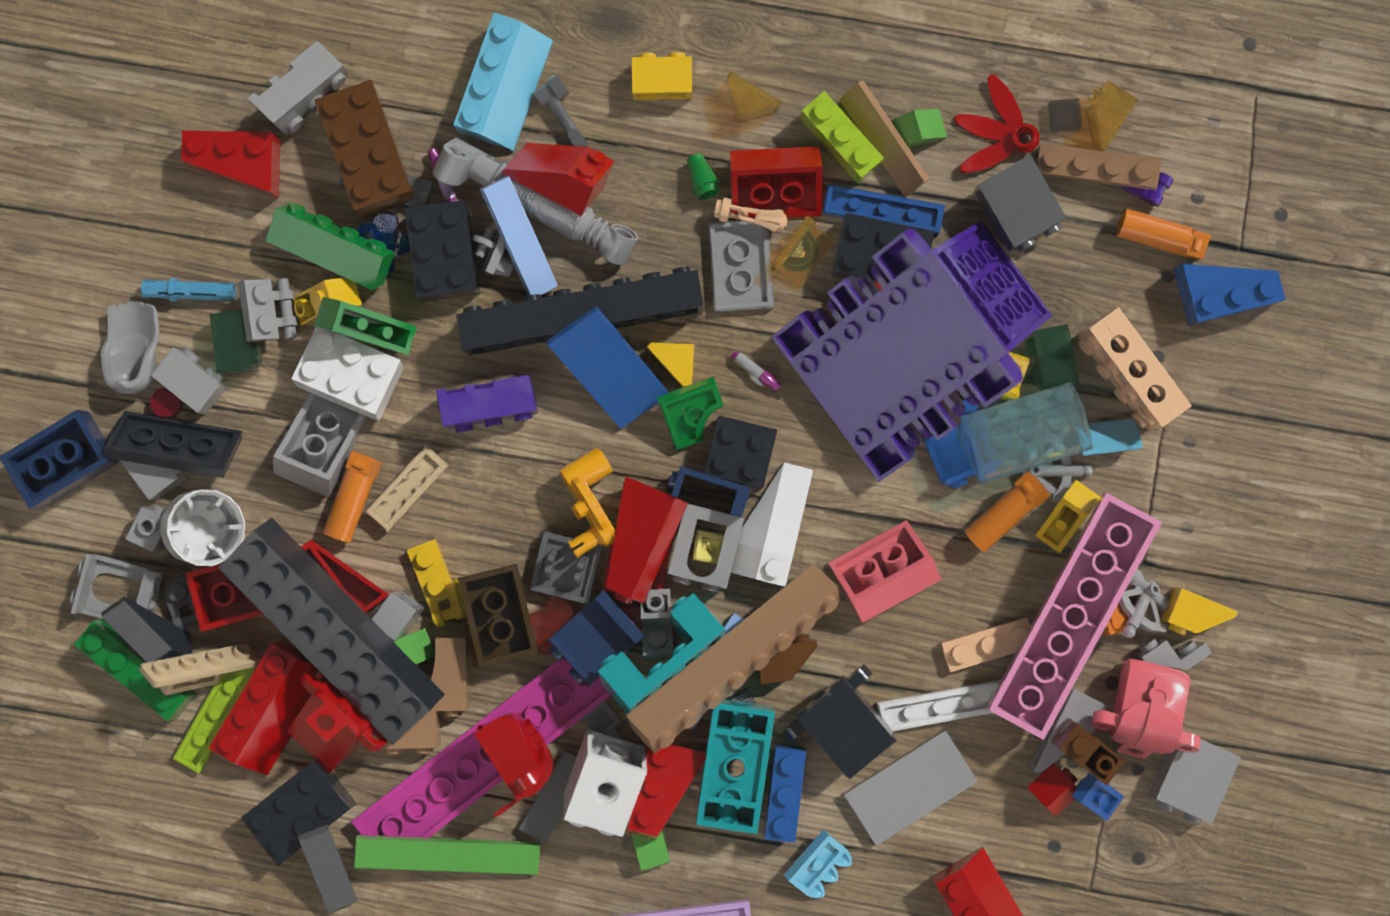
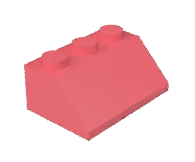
M907 520L828 563L862 623L941 581L932 556Z

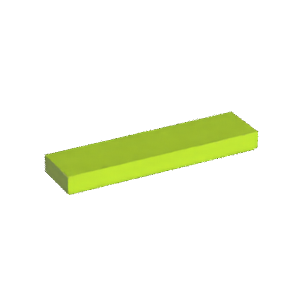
M257 666L221 674L219 683L211 689L173 760L198 774L202 772L213 753L208 747Z

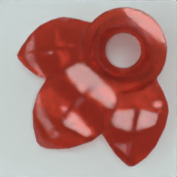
M550 595L547 602V611L541 610L529 614L533 632L538 636L536 640L538 653L542 655H553L548 650L551 646L548 640L573 618L572 606L563 598Z

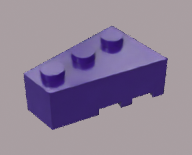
M530 375L494 380L491 383L475 386L474 384L464 385V388L446 391L445 388L436 390L442 425L449 429H455L456 433L474 430L473 425L485 423V428L499 426L503 424L502 419L514 417L515 422L532 419V413L538 412L533 380Z

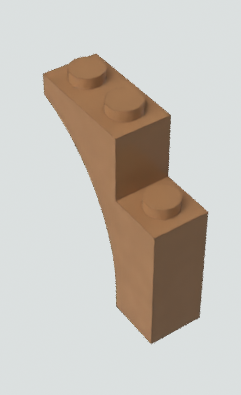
M439 636L435 638V663L431 680L445 695L394 745L388 741L382 748L384 749V754H401L403 749H415L416 754L433 753V748L441 745L440 711H444V716L455 717L462 716V711H467L470 708V660L467 636Z

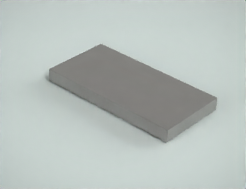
M944 729L843 794L877 846L978 781Z

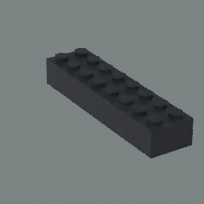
M690 266L673 269V274L661 276L660 272H652L642 275L643 280L631 282L630 277L613 280V285L601 287L600 283L582 286L583 291L573 293L571 289L553 291V296L541 298V294L528 295L523 297V302L514 304L511 303V300H501L494 302L493 307L481 309V305L463 308V313L456 314L462 350L469 356L547 342L548 339L595 306L599 308L615 329L704 313L697 270H690Z
M270 518L253 530L219 567L245 596L392 745L421 720L445 695L273 518Z

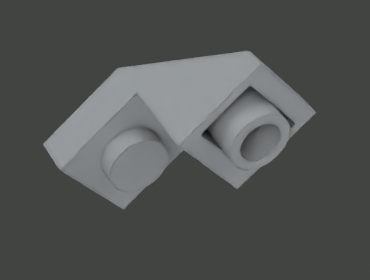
M670 589L650 590L645 602H640L642 633L644 634L643 657L644 659L672 658L671 654L674 651L670 616L672 611Z
M1151 638L1139 647L1141 651L1135 657L1137 660L1188 670L1212 652L1206 643L1200 641L1194 643L1191 640L1183 644L1178 649L1179 654H1176L1167 640Z

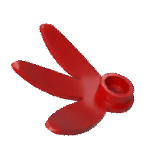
M991 74L987 78L988 89L996 110L1006 124L974 114H958L954 117L955 123L965 131L983 139L1000 141L967 158L959 167L960 172L964 174L978 173L993 168L1010 157L1015 151L1029 153L1035 150L1040 142L1038 129L1032 124L1023 123L1020 108L1013 94L995 74ZM1023 135L1031 137L1028 143H1021L1020 138Z

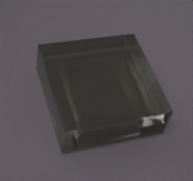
M1079 98L1048 102L1050 133L1080 130L1082 128Z

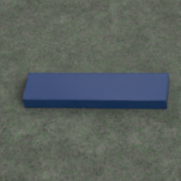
M828 184L822 215L843 218L845 213L931 230L934 231V235L939 236L945 205Z

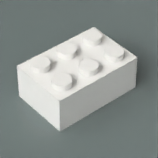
M316 327L291 379L298 388L371 419L380 421L404 367L401 360L343 335Z

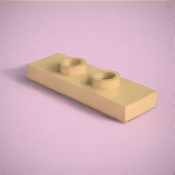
M426 445L365 512L386 532H389L449 465Z

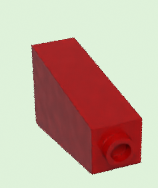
M627 476L623 483L606 588L616 592L614 598L631 605L633 600L641 603L645 602L688 503Z

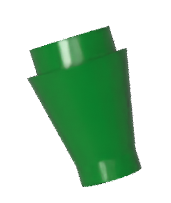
M698 153L687 158L693 194L697 195L699 200H707L719 194L721 182L706 162L704 155Z

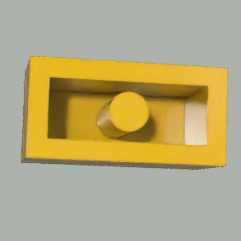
M673 52L669 53L668 57H656L654 53L638 54V57H632L633 100L692 99V56H686L685 53Z

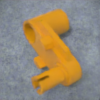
M596 447L559 470L564 483L576 501L573 507H571L573 513L578 520L586 517L590 523L589 530L567 542L570 549L581 543L583 544L573 551L576 558H579L599 544L607 547L614 543L615 529L589 488L613 473L607 458Z

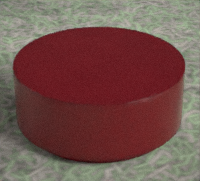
M165 387L156 390L152 394L150 406L156 415L172 418L181 411L183 401Z

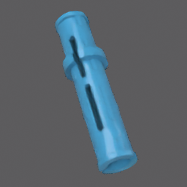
M170 278L169 281L143 279L141 294L145 299L163 298L169 299L171 302H177L178 299L234 302L236 298V285L234 282L179 281L178 278Z

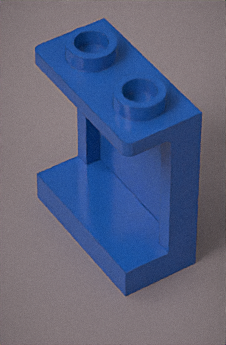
M966 400L962 401L966 408V413L960 416L961 423L953 431L938 441L934 436L925 438L920 434L941 486L950 485L951 490L967 484L966 478L974 474H978V477L982 478L995 473L994 466L1001 464L1000 459L996 458L976 410V408H979L978 405L972 406Z

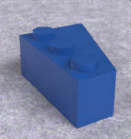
M1181 264L1173 269L1188 326L1274 305L1286 300L1279 272L1275 270Z

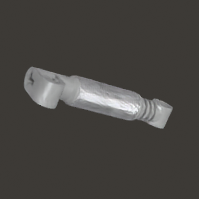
M456 137L444 144L433 170V175L441 182L452 186L461 185L470 178L486 187L506 177L502 172L509 161L501 162ZM511 179L528 216L533 217V219L535 218V220L540 221L543 225L546 224V226L551 227V229L556 230L561 235L564 234V236L569 237L573 241H584L586 239V244L590 245L593 243L592 247L595 249L599 246L601 256L613 264L625 265L639 238L635 231L621 224H612L610 226L609 221L603 223L604 219L601 217L597 219V215L594 214L591 207L580 216Z

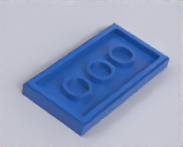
M597 306L547 340L548 346L620 429L659 403L658 396L668 393V390Z

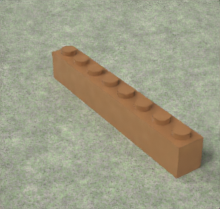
M812 564L627 714L626 717L632 730L654 754L661 748H667L678 734L685 729L693 727L700 716L709 709L717 707L723 697L732 690L740 688L751 674L756 670L763 669L779 651H785L796 637L812 629L816 621L824 614L834 611L841 601L838 586L817 566Z

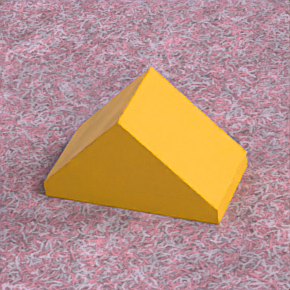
M651 342L647 346L651 354L682 388L692 384L694 344Z

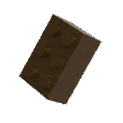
M517 564L453 579L475 668L538 653Z

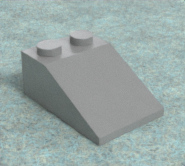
M310 393L273 456V473L329 497L344 470L367 416Z

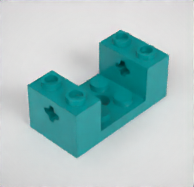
M694 593L688 598L685 596L681 597L671 607L672 628L684 643L672 652L671 655L673 657L665 664L662 662L656 664L648 672L649 677L647 679L644 678L623 652L617 656L612 654L601 663V669L598 673L602 685L626 714H629L726 635L725 628Z
M722 699L721 703L712 709L703 780L700 787L696 814V825L757 834L775 710L772 706ZM733 759L741 760L745 766L744 771L738 776L729 774L726 769L728 762Z

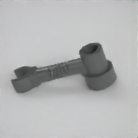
M556 73L547 79L548 83L533 93L542 107L547 104L549 105L574 146L589 147L560 102V99L568 95L569 92Z

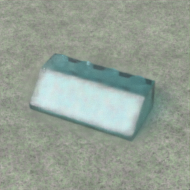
M1071 382L960 416L961 423L957 428L956 435L980 485L1093 448L1085 407Z

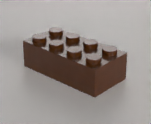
M372 80L314 99L352 207L359 219L415 199L407 172Z

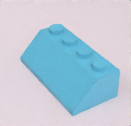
M494 12L453 124L457 132L514 152L534 97L533 92L536 91L553 40L523 22Z

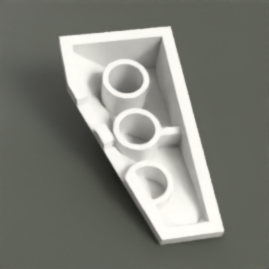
M784 462L742 527L731 569L732 573L785 587L812 478V469Z

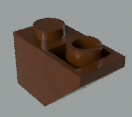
M801 634L796 637L785 651H779L763 669L759 670L761 684L791 681L818 647L817 640L815 638L810 639L809 634Z
M1070 718L1066 720L1050 741L1106 786L1126 762Z

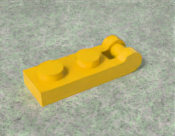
M433 539L408 549L407 553L436 627L445 626L447 621L454 618L456 620L462 619L455 586L437 540ZM449 599L451 607L441 610L439 602Z

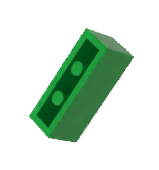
M326 297L322 298L314 324L315 327L405 355H409L417 326L350 303Z

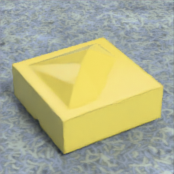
M696 530L691 561L717 565L724 534Z

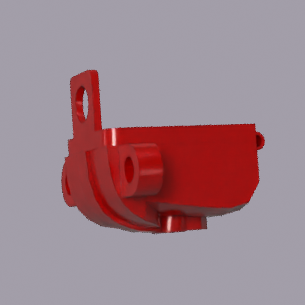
M314 665L309 666L301 677V683L311 696L286 732L329 774L347 759L360 744L370 751H380L388 740Z
M515 712L502 715L492 722L479 724L476 728L477 732L474 733L516 798L492 815L494 818L527 796L531 797L548 782L553 771V757L543 735L529 718L525 720L519 713Z

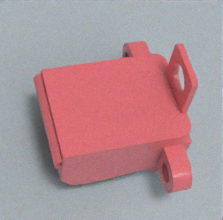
M1124 660L1120 671L1114 712L1094 711L1092 726L1110 732L1111 739L1121 743L1117 747V752L1141 759H1146L1153 752L1171 754L1176 749L1183 752L1196 753L1199 752L1201 738L1195 734L1184 732L1182 726L1190 686L1189 675L1177 669L1142 660Z

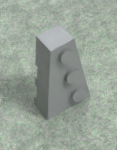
M318 41L289 63L291 69L282 78L279 79L275 75L268 80L271 87L260 96L254 92L248 97L286 136L291 132H297L303 126L304 118L311 111L315 112L318 110L314 99L328 95L332 89L334 91L339 89L346 81L345 76L349 73Z

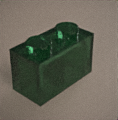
M242 310L209 314L216 373L227 376L259 372V364L263 361L260 346L256 345V341H246Z

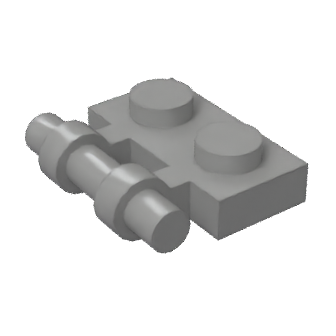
M271 279L243 280L238 282L247 342L279 339V328H283L285 339L297 338L295 327L298 326L297 316L293 315L291 301L294 300L293 290H290L288 279L276 280L278 291H272ZM274 302H280L282 318H276Z

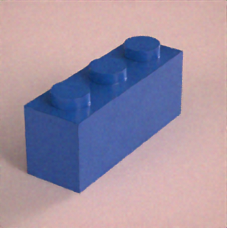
M774 743L764 825L765 839L792 843L796 841L806 759L804 747Z

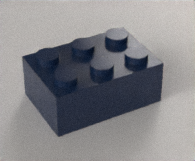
M75 410L0 456V461L29 509L46 508L119 463L116 459L104 458L103 449L107 441L91 414L82 410Z

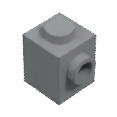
M153 504L152 507L141 506L126 540L151 552H161L164 547L160 534L161 517L166 508L157 504Z

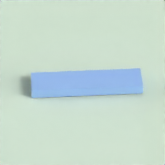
M506 176L480 189L527 295H542L557 287L558 284L510 177Z

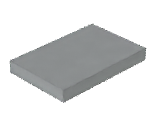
M742 220L728 221L727 223H708L714 313L774 309L769 230L763 226Z

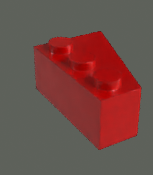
M182 130L181 161L188 166L279 198L281 140L273 132Z
M311 539L301 546L366 614L385 602L390 595Z
M669 745L667 748H661L654 754L647 747L645 755L647 773L631 813L627 833L653 840L658 838L703 765L706 753Z

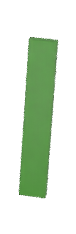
M357 835L354 868L538 875L540 842Z

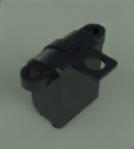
M865 664L858 667L849 676L843 675L830 687L821 690L813 697V701L796 714L798 718L782 731L787 739L792 741L807 729L848 779L854 777L897 741L888 724L857 689L858 686L872 675V672Z

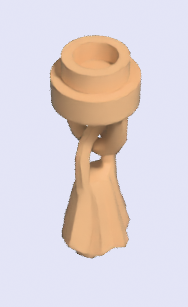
M729 198L718 199L714 212V217L719 218L721 222L727 223L728 218L740 219L744 222L763 226L773 232H780L787 226L788 221L783 210H760L732 205V199ZM731 209L738 211V214L730 213ZM748 212L756 214L755 219L749 218Z

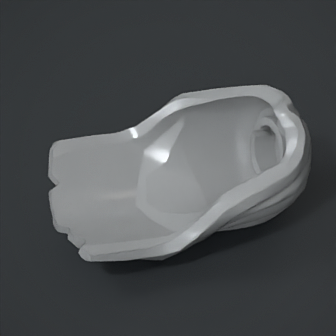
M128 301L126 305L122 303L118 304L117 307L115 304L107 306L108 330L104 345L101 348V366L105 383L111 389L121 394L138 393L145 390L152 383L154 378L151 374L157 366L155 356L159 340V322L156 308L153 305L138 301Z

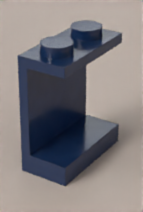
M680 466L679 472H672L668 489L673 490L671 496L678 498L684 477L688 476L736 491L729 514L738 517L743 516L751 490L750 487Z
M603 591L548 640L551 643L548 650L559 662L563 659L567 661L572 667L568 672L580 685L585 682L589 686L599 677L600 665L607 657L612 654L617 656L621 652L625 653L640 641L644 634L611 597Z

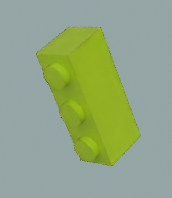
M825 91L801 111V121L858 185L881 165L884 157Z

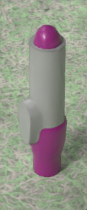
M741 352L732 353L733 362L747 371L751 380L761 387L767 386L775 392L778 391L782 384L768 371L762 369Z

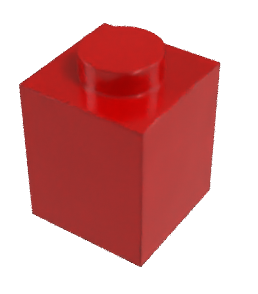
M1053 763L1027 788L1056 818L1075 799L1072 795L1076 791L1077 786L1075 783L1078 779L1068 768L1064 767L1060 770Z

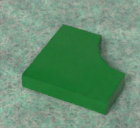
M714 376L657 397L676 451L704 441L703 430L707 419L714 411L724 406Z

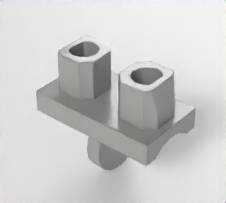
M486 227L482 237L474 235L472 238L473 242L479 244L475 253L476 256L483 258L488 248L480 272L487 275L496 274L509 277L514 264L513 261L502 257L506 246L498 228L493 240L490 241L494 230Z

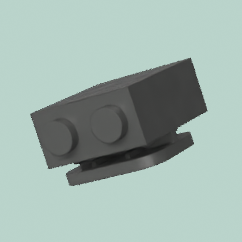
M1031 155L978 184L974 189L984 208L988 222L1000 242L1007 247L1009 252L1018 248L1019 252H1022L1036 243L1033 238L1044 233L1045 237L1052 235L1062 229L1060 223L1067 218Z

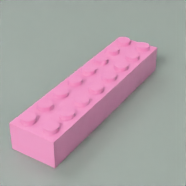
M1102 493L988 703L989 711L1037 737L1045 739L1162 524L1161 521L1108 493Z

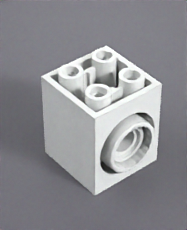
M587 729L564 791V820H567L576 827L587 826L597 829L600 833L607 836L618 835L623 837L647 773L644 746Z

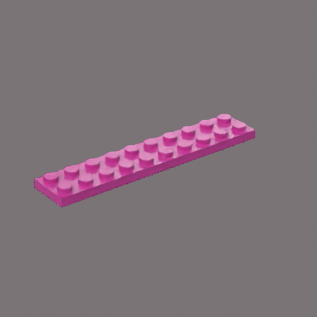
M565 659L561 662L557 660L351 822L361 835L429 838L503 780L474 735L479 724L492 722L508 713H519L525 720L529 718L534 723L548 745L611 695L603 687L600 676L589 686L585 682L580 685L568 672L572 667Z

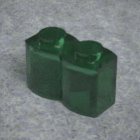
M1067 324L1035 330L1028 336L1029 339H1025L1026 353L1028 357L1032 356L1035 367L1031 368L1032 383L1034 386H1038L1040 392L1074 386L1079 383L1071 335Z

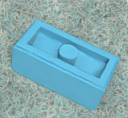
M1132 418L1075 426V446L1083 456L1143 448L1136 423Z

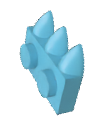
M823 829L787 870L784 876L807 896L822 898L825 896V890L820 881L837 882L838 872L834 865L840 867L851 866L852 858L848 850Z

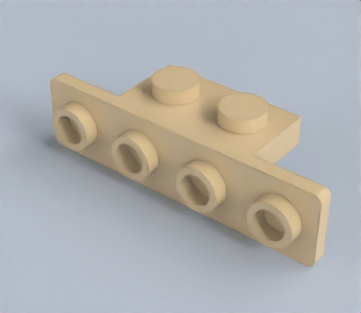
M238 644L141 664L140 672L153 687H159L164 695H170L216 685L219 683L221 674L256 667L261 659L247 644Z

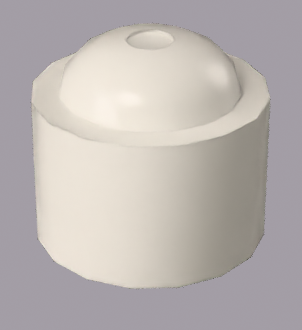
M192 490L178 495L167 505L161 517L160 534L165 547L175 558L191 565L214 566L224 562L242 543L245 537V520L240 507L231 497L216 490Z

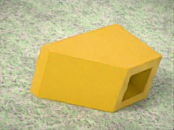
M347 278L324 280L294 296L293 300L294 310L298 316L300 326L315 323L323 297L341 300L358 307L362 305L356 282Z

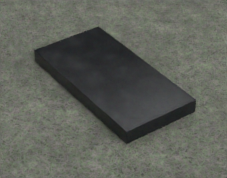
M124 411L107 441L103 453L104 458L224 478L242 441V431Z

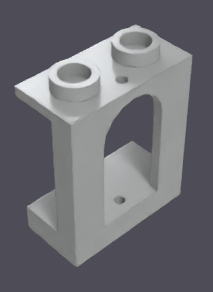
M688 504L682 516L668 574L674 575L672 581L690 585L691 580L702 582V589L718 593L720 587L727 589L744 518ZM697 519L727 526L717 566L714 572L706 577L692 574L687 565Z
M86 554V558L82 559L78 568V575L80 576L78 587L73 590L70 597L72 614L82 613L103 619L101 612L112 604L98 600L92 590L94 580L103 573H111L141 581L136 603L153 613L155 612L165 575L164 571L99 554Z

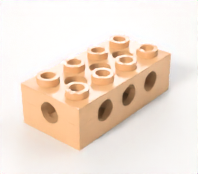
M1119 307L1104 314L1077 334L1080 339L1078 344L1081 350L1087 356L1092 355L1098 363L1096 366L1097 371L1105 380L1109 379L1116 388L1114 390L1116 397L1124 405L1126 403L1134 412L1132 418L1140 428L1143 429L1145 427L1147 431L1163 428L1192 406ZM1111 343L1114 345L1115 352L1111 348ZM1129 367L1132 370L1133 376L1129 372Z

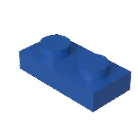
M1088 773L1078 783L1076 791L1072 795L1073 798L1106 821H1108L1124 798L1122 794L1111 786L1103 784L1091 773Z

